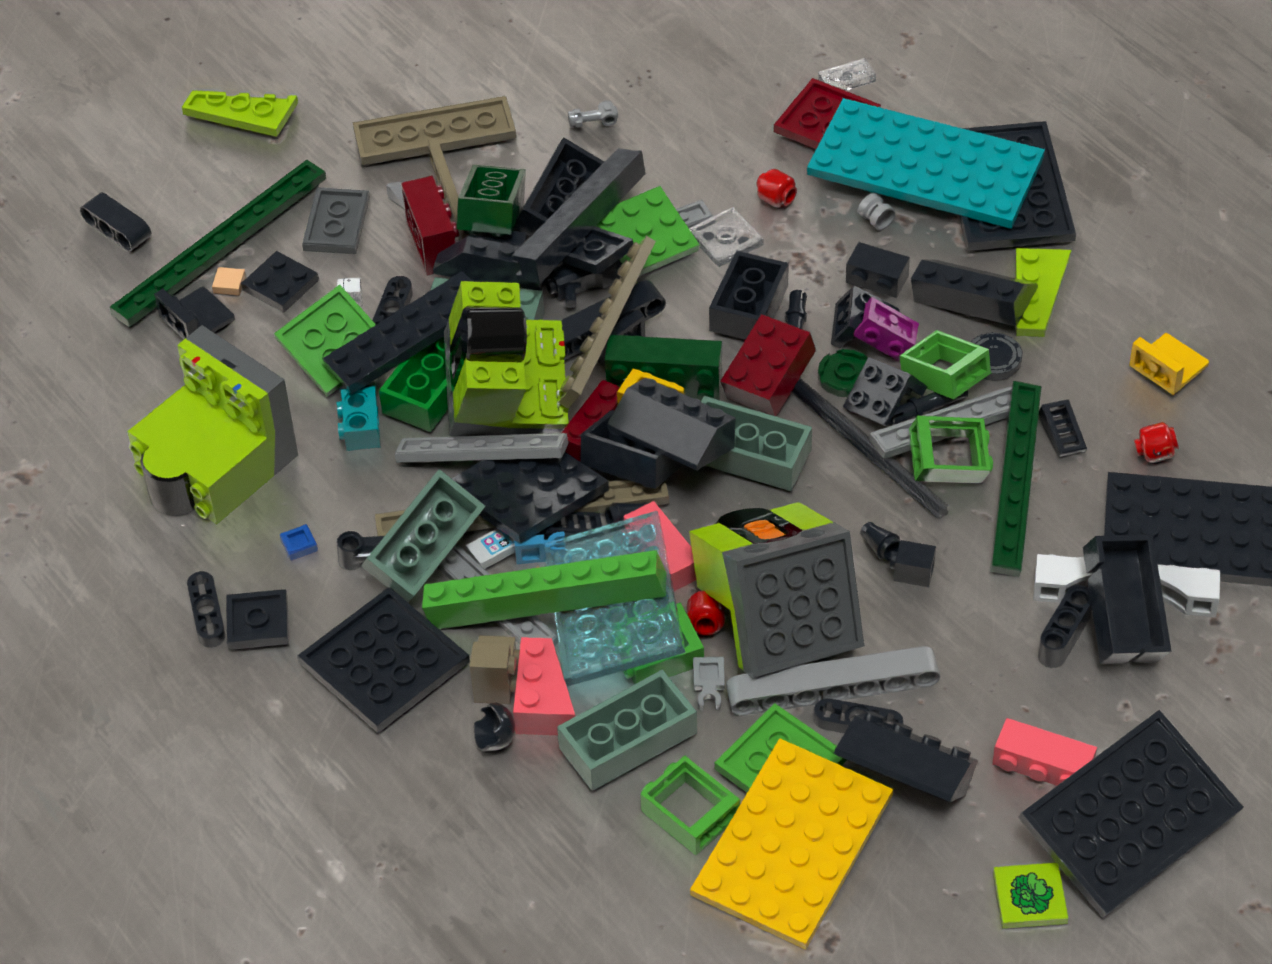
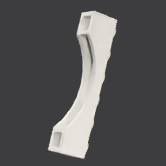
M1037 554L1033 601L1060 603L1070 587L1082 585L1089 588L1087 579L1092 576V573H1086L1084 557L1076 558L1053 554ZM1158 565L1163 601L1174 606L1185 615L1216 617L1220 599V570Z

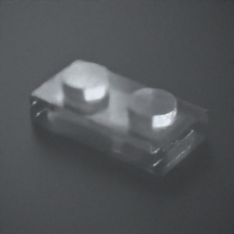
M866 58L820 71L818 72V80L846 91L876 82V73Z

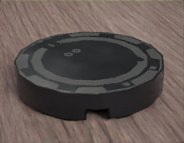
M991 332L981 334L972 339L971 343L989 349L991 374L984 379L995 381L1008 379L1013 376V372L1020 369L1023 351L1020 344L1012 337L1003 333Z

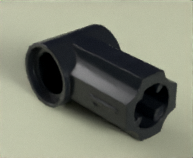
M355 531L343 532L337 538L339 565L346 570L358 569L384 536L362 537Z

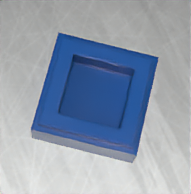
M307 524L279 534L290 561L318 551L317 543Z

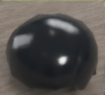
M490 703L487 707L481 708V712H484L485 716L474 723V738L477 747L482 752L496 751L508 747L515 731V722L510 710L500 703Z

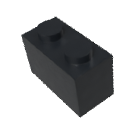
M858 242L846 263V283L897 298L909 277L910 257Z

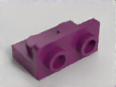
M871 297L866 303L863 321L855 329L854 336L900 361V355L916 344L919 323Z

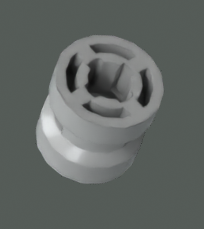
M876 193L867 195L858 206V214L865 220H870V224L880 231L887 228L895 218V209L889 204H883L882 198Z

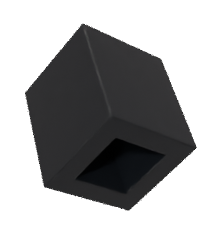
M901 540L898 552L892 551L890 568L895 569L894 581L930 587L935 566L936 546Z

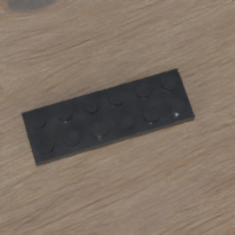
M463 271L452 276L449 280L428 291L425 295L404 306L401 310L322 358L325 366L351 394L355 393L444 337V331L461 281H473Z

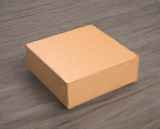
M218 267L212 285L213 293L240 296L242 290L241 282L246 277L245 269Z

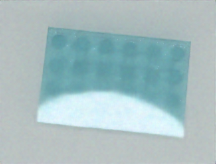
M658 511L544 543L547 566L657 550L667 572L665 597L554 612L563 677L567 687L686 653Z

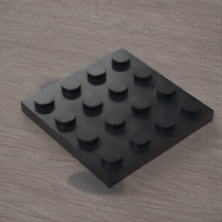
M564 452L562 458L482 460L451 478L485 505V508L479 514L482 518L520 544L609 490V480Z
M390 587L297 655L298 662L377 733L470 662L467 652Z

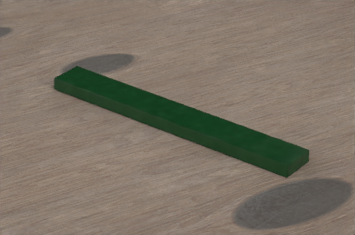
M1013 381L1011 386L990 566L991 572L1019 577L1022 571L1042 386Z

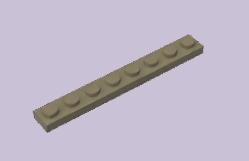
M647 235L639 244L634 242L626 256L630 259L629 261L626 260L620 267L617 274L621 277L616 279L610 287L608 293L611 294V297L603 302L599 309V312L602 314L601 317H597L589 329L593 334L591 337L588 336L580 347V351L583 354L575 359L570 368L573 372L572 376L569 375L560 388L563 394L558 403L566 408H569L582 394L656 242Z

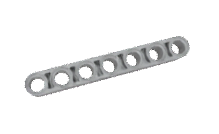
M924 646L798 665L755 678L749 674H740L730 678L726 683L732 712L735 715L746 716L765 713L774 703L783 709L816 705L818 701L826 698L842 701L926 688L936 684L941 676L933 649Z

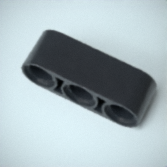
M103 192L80 207L81 216L90 226L127 251H132L152 236L150 227L141 217Z
M1076 585L1069 588L1040 637L1038 659L1045 667L1057 668L1062 666L1089 622L1092 606L1089 588L1086 586Z

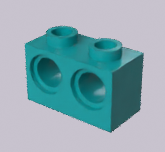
M375 386L363 387L353 394L347 389L341 390L342 401L337 402L338 419L343 418V423H338L339 440H345L346 451L381 448Z

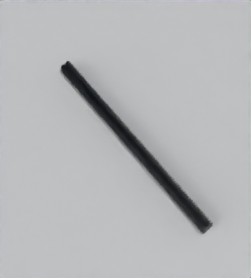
M801 377L799 378L791 392L829 423L936 518L940 519L943 515L946 516L948 514V504L940 500L941 498H938L924 483L915 481L913 474L908 472L909 470H906L903 465L901 466L893 457L883 459L865 432L857 428L858 426H855L843 413L831 405L822 395H819L808 383H805L806 381H803Z

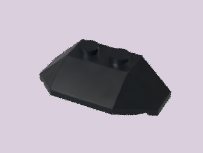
M474 234L466 236L439 252L432 273L452 277L463 271L473 282L519 283V288L542 291L545 279L538 284L516 278V274L521 269L519 261L513 260L512 255L523 244Z

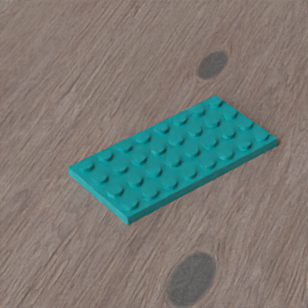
M843 98L807 166V175L1012 229L1043 161L1045 149Z

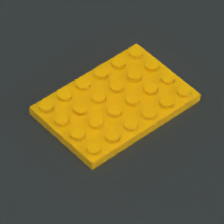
M779 738L690 888V895L806 950L893 796V789Z

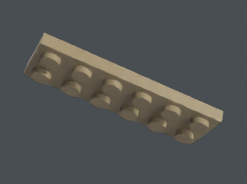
M506 96L352 122L362 165L429 154L427 142L428 139L438 138L442 151L517 138Z

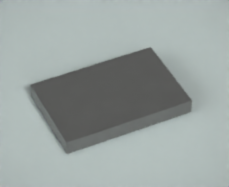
M317 187L302 243L303 251L356 254L370 199L369 191Z

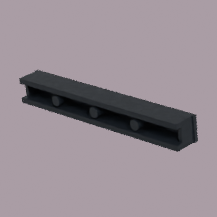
M618 148L512 255L513 260L519 261L521 270L516 274L518 280L540 284L646 174L641 150L635 151Z

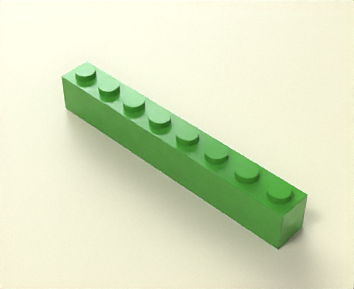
M657 550L437 582L424 585L422 609L432 624L438 629L652 599L666 596L667 572Z

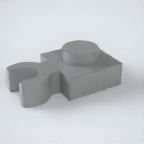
M693 657L694 691L703 690L698 696L699 710H704V701L707 699H713L716 710H720L721 695L716 690H725L724 657Z

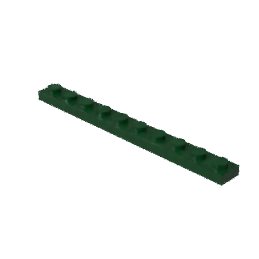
M305 160L109 307L111 315L128 327H131L157 307L154 295L156 292L165 289L172 296L326 180L325 171L309 160Z

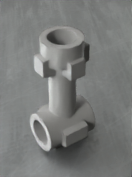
M611 101L601 102L598 105V110L581 112L579 108L568 112L569 125L575 128L582 127L584 122L601 120L605 126H612L617 122L618 118L617 108L613 106Z

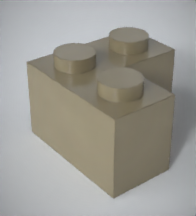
M479 635L478 642H473L470 675L474 703L490 704L497 702L511 705L512 692L515 693L516 668H518L520 649H516L515 637Z

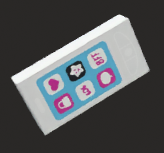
M498 528L466 545L467 552L484 569L515 553L514 539Z

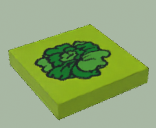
M1057 863L994 867L993 876L1002 929L1068 924L1067 907L1060 869Z

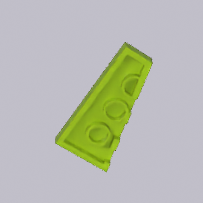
M192 90L182 106V112L186 116L277 137L296 108L298 98L297 95H288L287 99L276 98L275 94H265L264 98L250 97V93L226 96V92Z
M1016 248V279L1038 284L1035 294L1016 326V336L1045 337L1053 307L1059 294V288L1070 260L1071 250Z

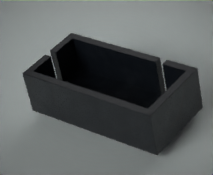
M1153 534L1105 535L1092 538L1082 548L1086 573H1092V576L1087 580L1100 664H1123L1132 660V663L1159 662L1172 651Z

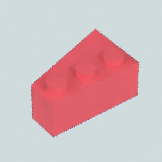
M521 637L513 708L515 734L558 736L557 726L576 717L552 638Z

